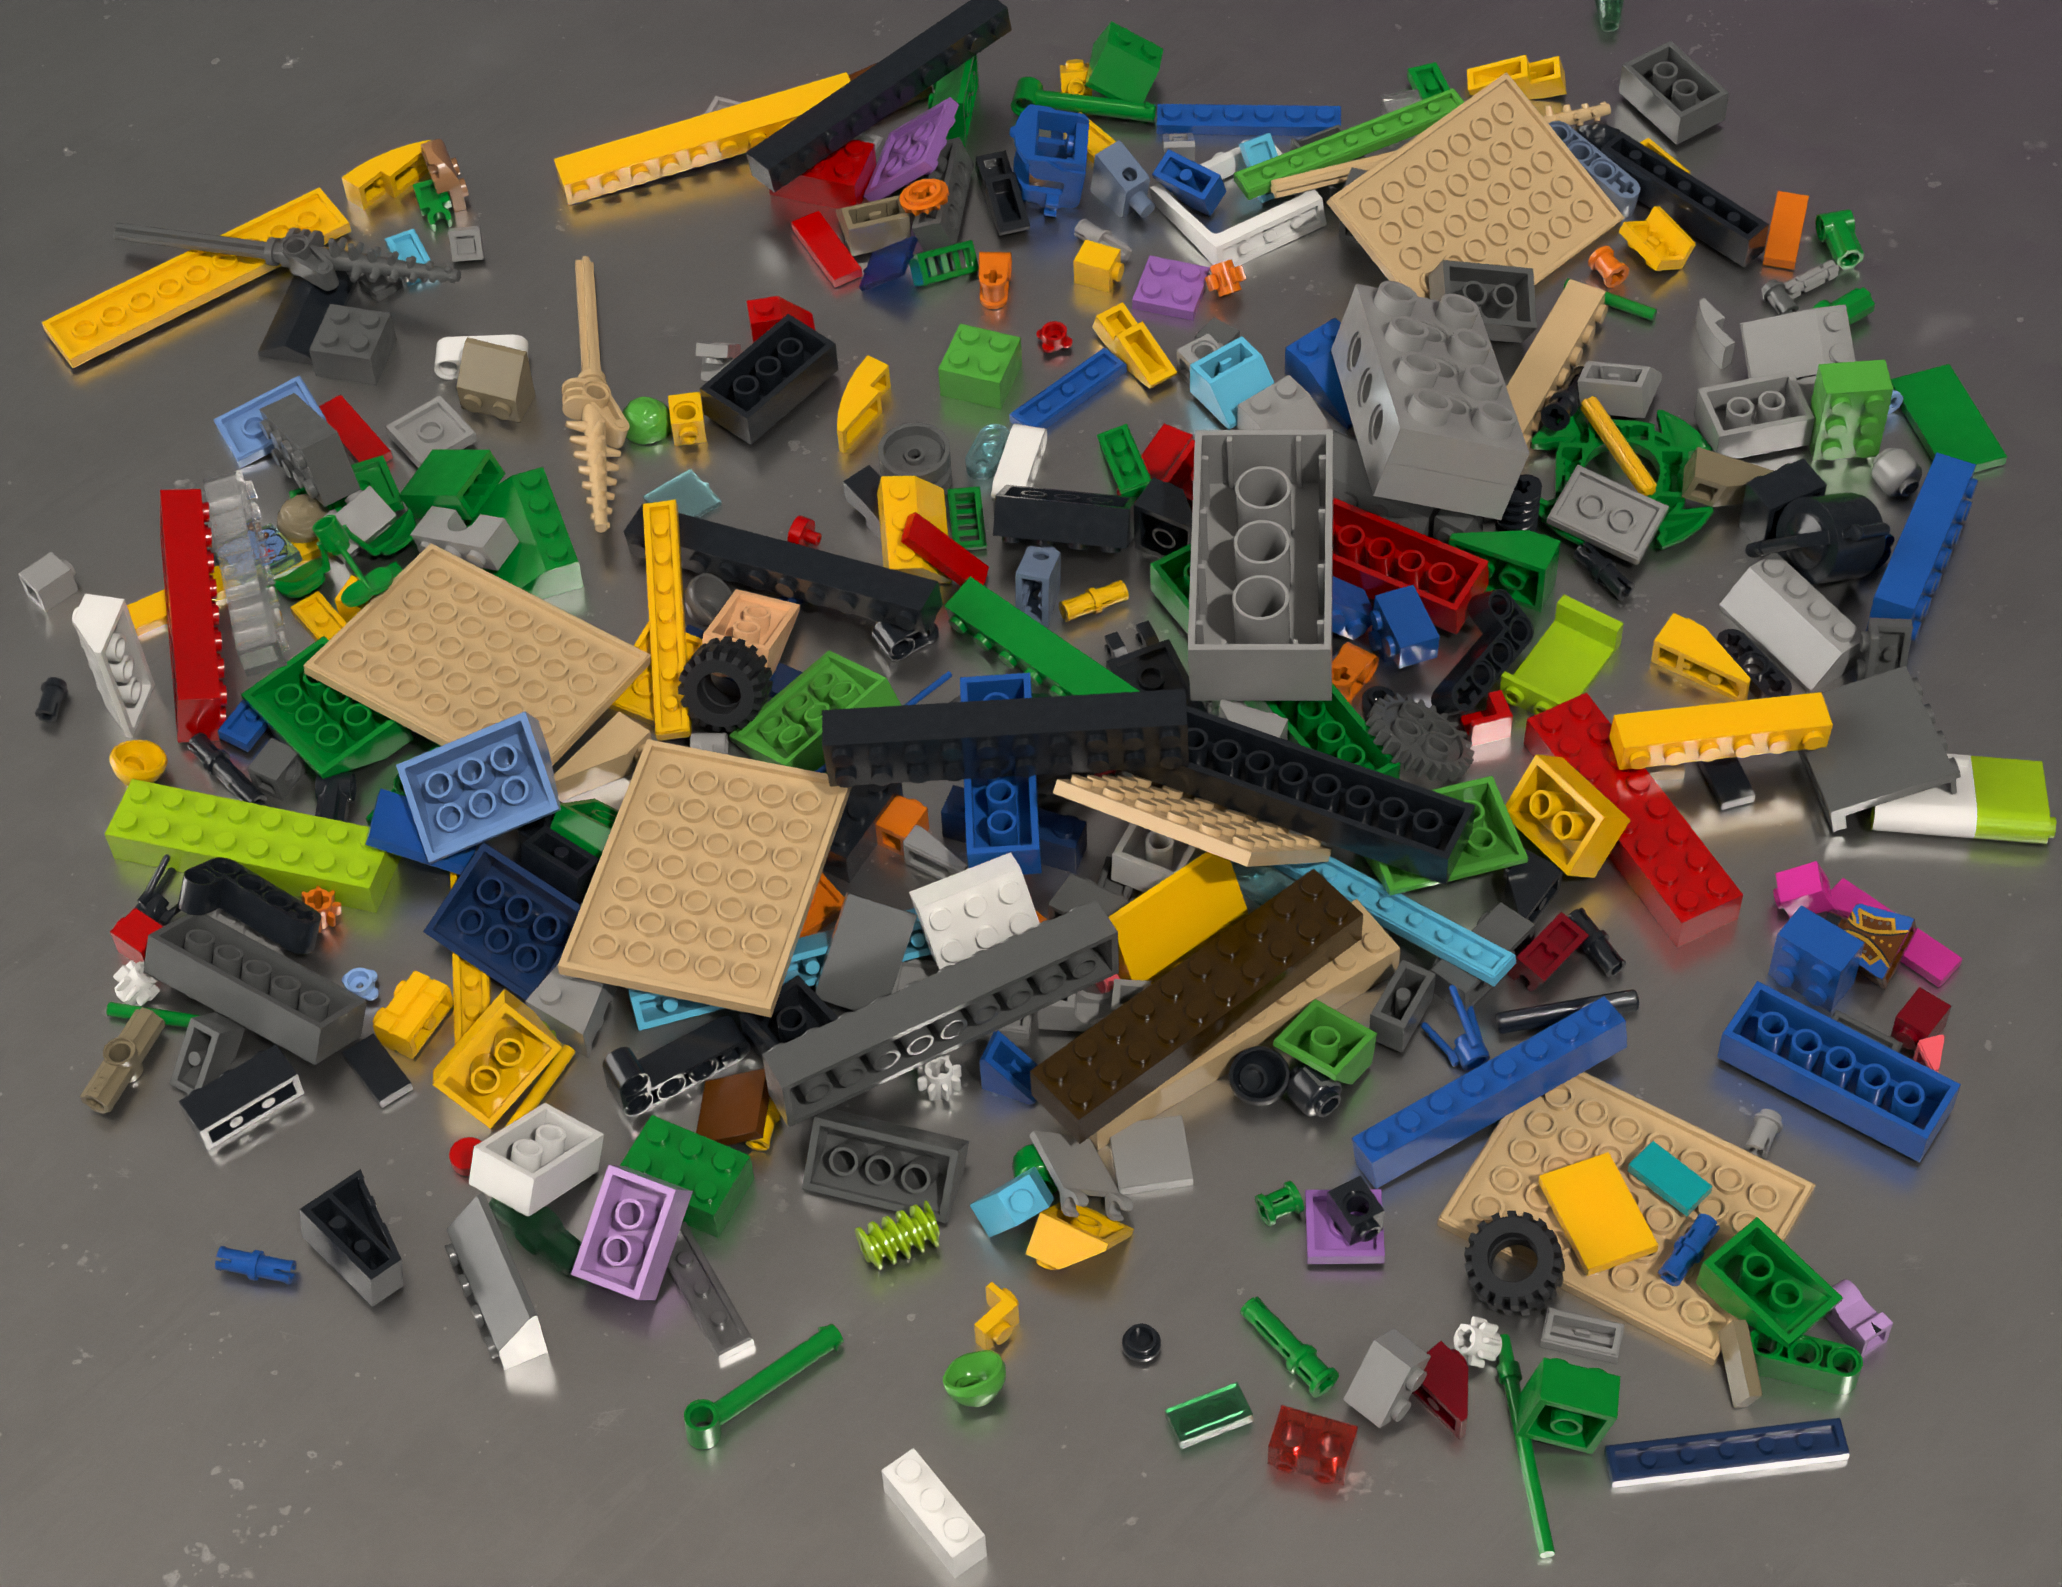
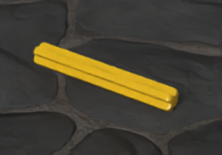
M1594 396L1588 399L1585 398L1581 402V411L1638 493L1645 496L1653 495L1656 492V482L1602 404Z

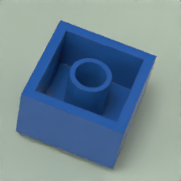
M1801 905L1777 934L1768 975L1774 978L1781 986L1789 987L1804 996L1811 1004L1821 1006L1827 1011L1832 1012L1855 982L1865 942Z

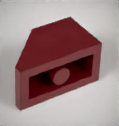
M1440 1341L1426 1352L1431 1356L1424 1369L1427 1372V1376L1421 1386L1412 1394L1460 1440L1466 1434L1468 1419L1469 1367L1459 1351L1448 1348Z

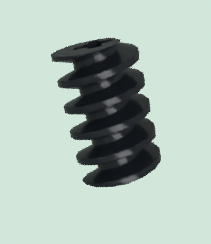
M1529 474L1520 475L1502 519H1496L1495 528L1497 531L1530 530L1537 533L1542 483L1539 478Z

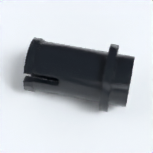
M50 677L42 683L41 691L43 693L38 708L35 711V716L39 717V720L47 723L56 722L62 700L68 695L67 684L64 680Z

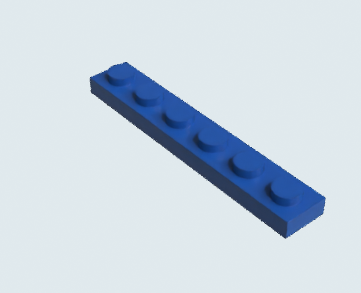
M1157 104V134L1193 133V135L1261 136L1271 133V136H1310L1338 124L1341 126V106Z

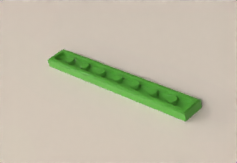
M1454 88L1237 171L1234 173V182L1245 197L1251 200L1271 192V180L1345 163L1418 135L1464 103V100Z

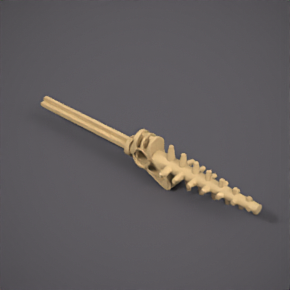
M1602 102L1600 105L1589 107L1588 103L1582 104L1581 109L1571 110L1570 104L1563 105L1564 112L1554 114L1552 106L1549 105L1545 106V116L1543 118L1548 123L1561 121L1569 126L1575 124L1576 126H1581L1585 121L1593 119L1594 122L1600 121V117L1611 114V108L1608 103ZM1395 151L1271 180V193H1274L1275 198H1280L1346 182L1352 167L1368 171Z
M583 256L582 260L575 261L582 372L577 378H570L562 384V409L568 418L581 420L566 421L565 427L584 433V436H570L569 442L586 447L585 451H574L573 457L587 461L588 466H578V473L589 476V481L582 482V488L591 491V497L586 498V504L592 505L593 512L590 514V519L594 520L595 530L602 533L610 528V523L607 522V515L612 514V508L607 507V500H614L615 496L614 493L607 492V486H616L617 479L607 476V471L619 470V465L608 462L607 457L621 456V451L617 449L624 445L630 425L612 397L611 389L606 383V376L601 371L594 262H590L589 257Z

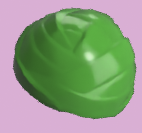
M651 397L636 398L630 401L622 411L630 425L626 438L633 443L642 445L662 441L671 433L669 408L657 399Z
M983 1350L966 1353L956 1358L943 1375L946 1393L963 1406H984L995 1399L996 1395L1003 1388L1006 1380V1367L1000 1355L993 1351Z

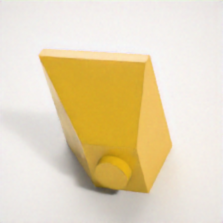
M1059 1202L1040 1212L1026 1254L1035 1258L1036 1263L1043 1268L1060 1270L1107 1251L1131 1237L1134 1229L1118 1221H1112L1107 1216L1088 1207L1076 1205L1079 1216H1065Z

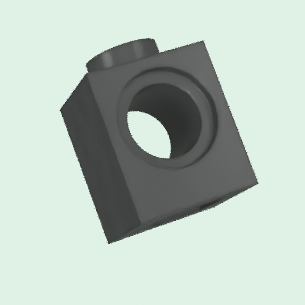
M272 738L247 768L251 781L258 790L281 801L286 798L306 772L303 759L287 743H282Z

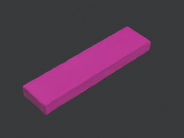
M1842 878L1831 889L1834 909L1828 910V913L1832 911L1848 919L1856 904H1864L1893 912L1845 878ZM1917 928L1900 962L1940 988L1961 966L1963 958Z

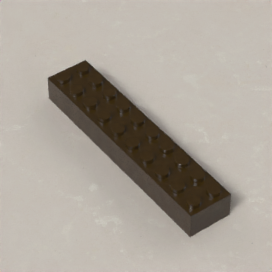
M1313 868L1030 1071L1032 1096L1081 1144L1362 939L1363 913Z

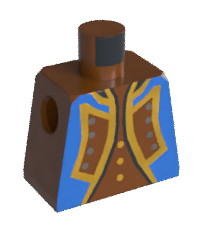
M1856 904L1848 919L1830 911L1825 918L1827 921L1865 942L1857 972L1886 990L1917 931L1915 919L1864 904Z

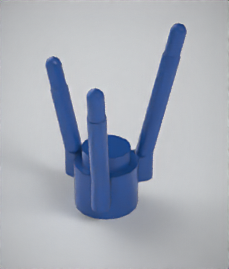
M1450 985L1449 991L1465 1030L1464 1034L1454 1040V1050L1428 1023L1423 1022L1421 1028L1447 1055L1453 1067L1461 1064L1464 1071H1471L1488 1062L1490 1056L1483 1042L1473 1006H1470L1466 1012L1456 986Z

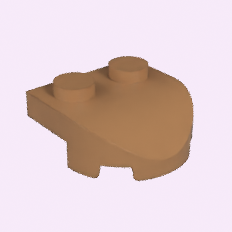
M441 139L421 144L422 155L437 194L448 192L454 213L466 210L464 197L469 196L464 178L458 179L461 173L456 157L450 158L445 143Z

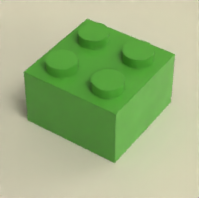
M960 323L938 368L940 395L1001 410L1022 366L1021 337Z

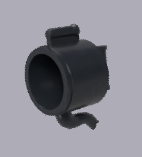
M1844 492L1801 497L1791 501L1782 511L1777 523L1776 538L1750 543L1746 546L1745 552L1751 558L1765 557L1771 553H1778L1811 585L1858 579L1869 574L1878 566L1884 553L1886 536L1890 533V526L1883 523L1881 514L1873 502L1860 494Z

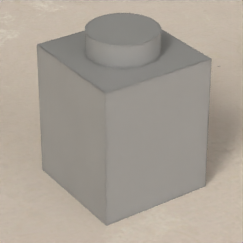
M49 552L18 573L27 596L45 612H48L79 591L74 579L77 574L73 566L66 559L61 561L52 552Z

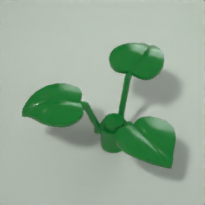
M408 508L391 527L369 545L352 533L347 525L342 526L335 515H327L318 520L312 527L313 532L319 539L316 545L321 551L322 558L311 560L288 575L271 579V581L282 595L290 598L302 597L318 588L325 581L324 573L331 569L327 552L332 553L334 556L342 554L359 580L349 585L343 591L341 601L346 607L362 605L370 600L373 595H378L387 590L393 582V574L386 567H378L364 576L347 552V549L350 547L349 539L365 549L370 555L377 556L380 553L383 555L393 554L413 540L410 534L416 527L414 514Z

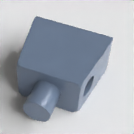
M1118 140L1095 154L1090 192L1119 217H1126L1134 211L1142 218L1150 215L1155 209V203L1147 196L1150 183L1149 175L1124 144Z
M1027 547L1016 571L1015 607L1044 627H1049L1061 584V553L1054 547ZM1040 589L1038 597H1041L1040 600L1033 597L1035 590Z

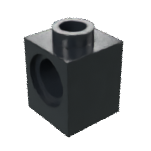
M1361 1175L1327 1192L1326 1211L1350 1246L1361 1240L1363 1242L1370 1241L1383 1230L1385 1210ZM1358 1211L1364 1213V1215L1354 1216L1350 1213Z

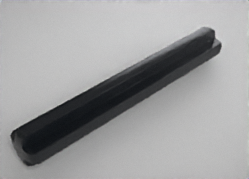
M1630 989L1496 1013L1495 1024L1498 1032L1501 1034L1554 1025L1603 996L1619 1013L1631 1012L1639 1009V997L1636 990Z

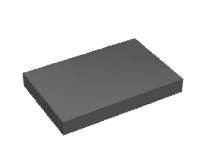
M847 892L814 992L823 1001L855 1011L871 1004L878 997L891 995L917 915Z

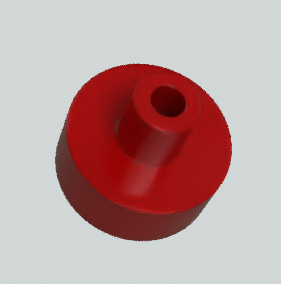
M799 515L795 518L789 529L787 542L806 547L809 544L818 546L821 542L822 534L815 531L814 520Z

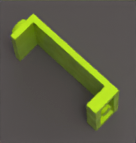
M1563 594L1557 602L1554 622L1516 672L1512 675L1505 671L1501 675L1500 690H1502L1506 702L1537 715L1584 694L1621 645L1624 623Z

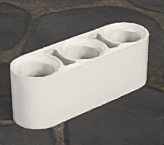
M513 334L445 337L437 342L434 371L442 379L458 380L464 343L467 337L526 351L527 356L529 343L524 337Z
M1013 424L993 480L992 501H995L996 495L1005 485L1033 487L1046 449L1047 429Z

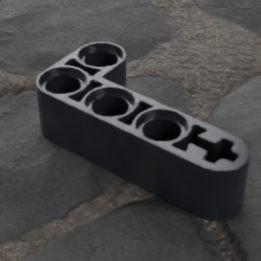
M1496 589L1475 595L1469 601V615L1483 634L1433 691L1431 704L1436 706L1437 713H1446L1448 716L1471 711L1531 642L1534 634L1533 625L1506 590Z
M213 858L184 872L178 907L183 912L190 915H204L220 908L293 953L308 954L314 951L321 922V914L314 908L228 858Z
M722 1016L640 1059L636 1058L629 1047L615 1049L605 1057L602 1067L607 1087L627 1116H636L738 1063L749 1053L751 1045L732 1017Z

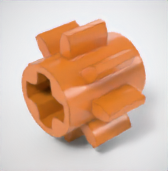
M1231 259L1210 266L1211 275L1205 277L1209 292L1217 290L1219 297H1223L1242 290L1239 282L1246 280L1242 265L1234 267Z
M316 886V889H312L308 893L301 892L302 902L321 914L318 933L329 926L335 927V915L341 914V903L335 902V891L328 892L325 889H321L320 886Z

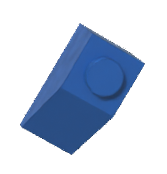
M1169 149L1152 173L1153 178L1181 202L1209 217L1227 192L1220 174Z

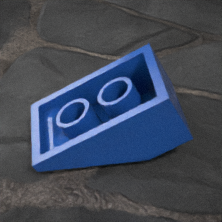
M1333 318L1285 347L1284 374L1286 376L1290 375L1311 395L1316 403L1348 430L1353 427L1331 352L1341 322L1337 318Z

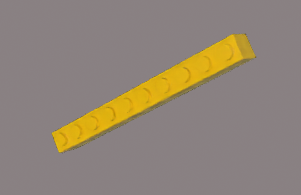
M847 72L555 158L554 163L558 179L568 206L746 153L849 83L850 78Z

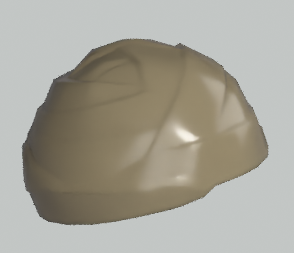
M307 494L297 495L284 502L278 512L276 525L280 535L290 542H312L318 539L312 530L313 525L330 510L316 498L311 499Z

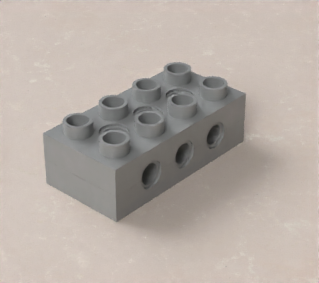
M1384 281L1380 284L1379 288L1356 284L1331 352L1373 496L1501 520L1529 456V450L1478 306L1472 300L1458 294H1445L1442 296L1441 301L1418 297L1410 287L1395 281Z

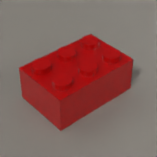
M852 139L774 193L769 189V193L771 196L835 209L862 204L863 196L876 167L875 144Z

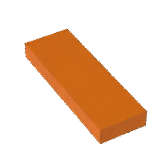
M1783 191L1777 192L1762 265L1794 270L1809 196Z

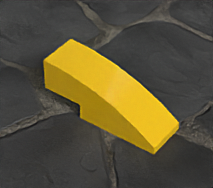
M1522 55L1467 69L1468 92L1470 95H1475L1506 72L1529 100L1567 94L1565 71L1559 56L1529 63L1527 55Z
M431 140L416 142L390 150L366 161L342 177L347 200L365 210L386 193L393 198L399 196L429 172L420 145Z
M1123 302L1096 315L1092 326L1094 331L1111 353L1127 364V370L1149 389L1177 375L1176 369L1143 321L1137 323Z
M869 355L866 356L855 370L841 398L837 418L839 451L844 454L882 414L881 397L891 387L889 365Z

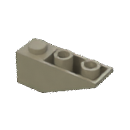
M1697 447L1684 467L1682 497L1712 507L1743 504L1747 483L1757 476H1764L1774 470Z

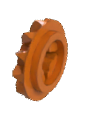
M922 179L907 186L900 194L899 201L905 213H913L915 216H919L921 213L928 215L932 210H940V205L948 202L950 193L947 184L942 180Z

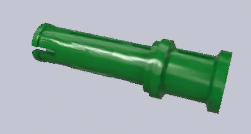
M1258 1296L1251 1298L1243 1305L1240 1314L1286 1360L1287 1370L1292 1375H1298L1309 1386V1393L1316 1398L1324 1395L1334 1386L1338 1380L1339 1372L1333 1367L1328 1368L1317 1356V1350L1312 1345L1303 1344Z

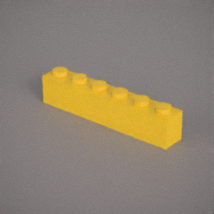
M1822 692L1617 714L1613 717L1609 737L1619 770L1643 769L1652 766H1674L1697 761L1710 762L1716 759L1733 757L1745 758L1751 755L1769 753L1781 754L1787 751L1805 749L1816 750L1827 747L1833 723Z

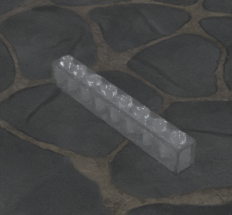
M241 469L205 479L203 484L206 499L209 502V514L237 654L246 676L249 677L286 666L287 662L284 651L290 650L285 631H280V629L285 628L279 608L275 609V607L280 606L279 597L275 586L270 587V585L276 584L270 564L265 565L271 562V558L266 544H261V542L267 540L261 522H257L262 520L256 501L252 502V500L258 499L252 480H245Z

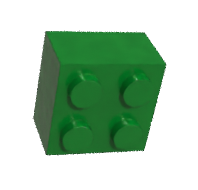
M1544 1357L1519 1394L1516 1436L1592 1454L1618 1418L1621 1376L1609 1374L1600 1368H1585L1569 1364L1566 1360L1560 1358L1549 1359Z

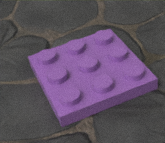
M949 97L890 132L863 197L869 202L889 198L899 188L909 186L924 174H931L938 166V156L947 143L946 136L949 129L955 123L954 116L959 104Z

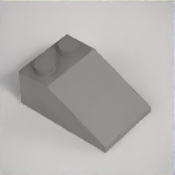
M1846 304L1813 308L1740 324L1749 379L1793 370L1796 379L1800 380L1804 377L1816 376L1819 364L1855 362Z
M1288 375L1238 404L1237 430L1333 428L1311 395Z

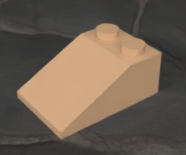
M736 589L704 632L702 644H708L713 638H718L721 642L724 636L732 637V642H736L739 638L746 641L745 646L748 648L752 644L758 648L756 654L759 657L765 656L767 663L764 666L765 668H771L773 675L800 611V604ZM712 673L717 677H729L722 673Z

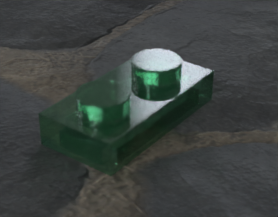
M1238 1382L1165 1409V1417L1180 1449L1253 1422V1413Z

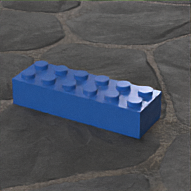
M1936 453L1874 595L1869 618L1912 619L1913 631L1911 641L1914 642L1917 639L1922 622L1917 620H1921L1922 616L1926 617L1932 601V597H1928V595H1931L1932 592L1936 593L1942 577V573L1938 571H1942V568L1946 569L1953 549L1948 547H1952L1953 544L1956 545L1963 527L1958 523L1967 520L1973 503L1968 501L1967 498H1973L1978 484V480L1973 478L1976 464Z
M1030 673L960 677L961 702L1033 698ZM1037 775L1031 777L1007 776L995 779H964L968 868L1011 852L1019 864L1023 875L1042 873Z
M1759 981L1756 982L1722 1033L1717 1058L1918 1162L1922 1160L1953 1110L1961 1084Z

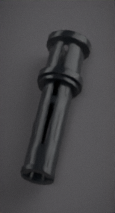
M1578 366L1574 369L1563 389L1553 393L1549 403L1541 411L1542 423L1550 430L1560 431L1566 428L1570 418L1578 410L1579 390L1577 381L1584 366Z

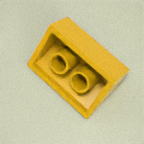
M881 476L877 498L883 567L935 580L939 584L952 583V579L901 542L907 517L914 512L920 514L948 535L944 489L917 476Z
M504 989L433 1069L432 1085L491 1129L562 1049L563 1045L531 1008Z

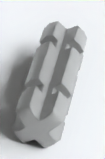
M1828 260L1820 264V267L1816 266L1796 276V279L1792 278L1784 282L1785 291L1791 299L1800 296L1801 292L1804 294L1824 284L1825 280L1830 281L1838 277L1839 266L1833 260Z

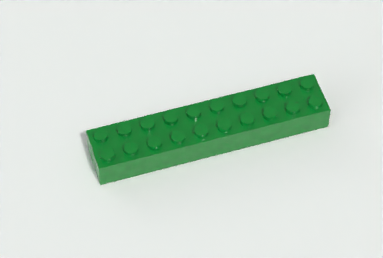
M1191 544L1150 564V590L1187 634ZM1333 683L1332 701H1243L1247 707L1267 713L1272 712L1280 717L1287 718V740L1400 779L1401 763H1393V756L1391 754H1382L1381 751L1384 747L1373 743L1376 737L1368 734L1370 727L1366 725V722Z

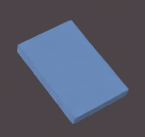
M300 375L213 419L240 468L270 454L271 450L275 449L272 440H268L260 427L259 422L263 421L260 408L295 393L327 422Z

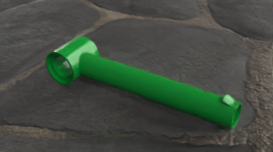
M1022 77L1017 81L1011 102V110L1017 116H1020L1023 110L1030 104L1052 107L1060 111L1145 121L1144 124L1154 122L1156 104H1151L1147 101L1145 103L1043 90L1042 83L1033 77Z
M833 1324L818 1327L819 1332L811 1336L807 1341H804L714 1403L707 1399H698L691 1402L684 1411L686 1437L689 1444L701 1450L714 1447L721 1438L722 1425L815 1363L819 1358L824 1357L832 1350L837 1352L840 1345L844 1343L839 1330ZM705 1421L710 1423L706 1427L695 1426L699 1422Z

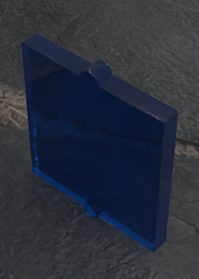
M912 236L872 252L868 265L863 270L864 275L859 288L865 291L904 276L910 260L914 257L913 252L918 239Z

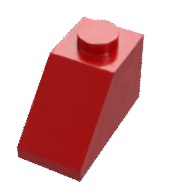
M780 296L746 301L753 343L787 314L815 330L811 312Z

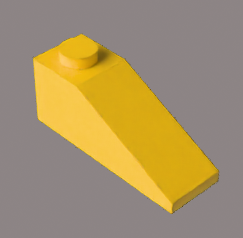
M1673 613L1654 640L1651 662L1735 701L1747 700L1751 678L1704 626L1697 624L1692 619Z

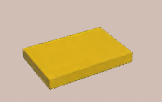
M648 621L634 646L651 655L650 626ZM686 633L687 663L702 645L703 639ZM651 662L635 681L612 703L609 709L655 726Z
M1609 1152L1539 1176L1538 1183L1587 1276L1657 1252L1659 1245Z

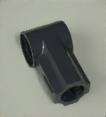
M343 772L324 779L318 774L316 775L315 794L317 806L315 816L347 822L349 805L355 802L357 792L354 772Z

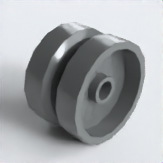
M914 422L894 427L882 437L878 446L881 476H917L943 488L944 496L947 494V489H950L952 484L950 444L943 431L930 424Z

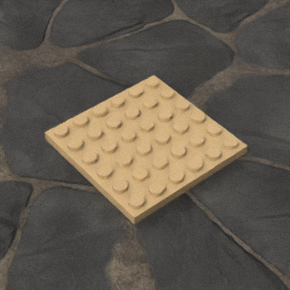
M1072 775L1071 779H1057L1053 791L1056 795L1246 867L1328 862L1333 849L1322 845L1320 840L1303 834L1290 833L1289 829L1272 823L1268 824L1258 821V818L1228 810L1227 807L1196 798V796L1136 775L1131 777L1117 775V778L1109 775H1102V778L1094 775H1087V778Z

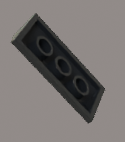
M336 271L339 285L333 290L326 291L306 279L294 275L258 350V356L313 365L309 349L330 304L347 306L358 279L356 282H351L346 272Z

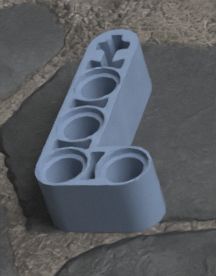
M1561 121L1548 123L1624 218L1630 217L1634 213L1639 196V183L1568 124Z

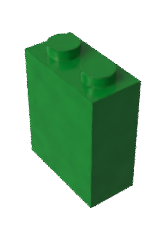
M432 449L399 496L407 508L411 509L415 519H422L431 506L456 510L462 520H473L506 473L490 450Z

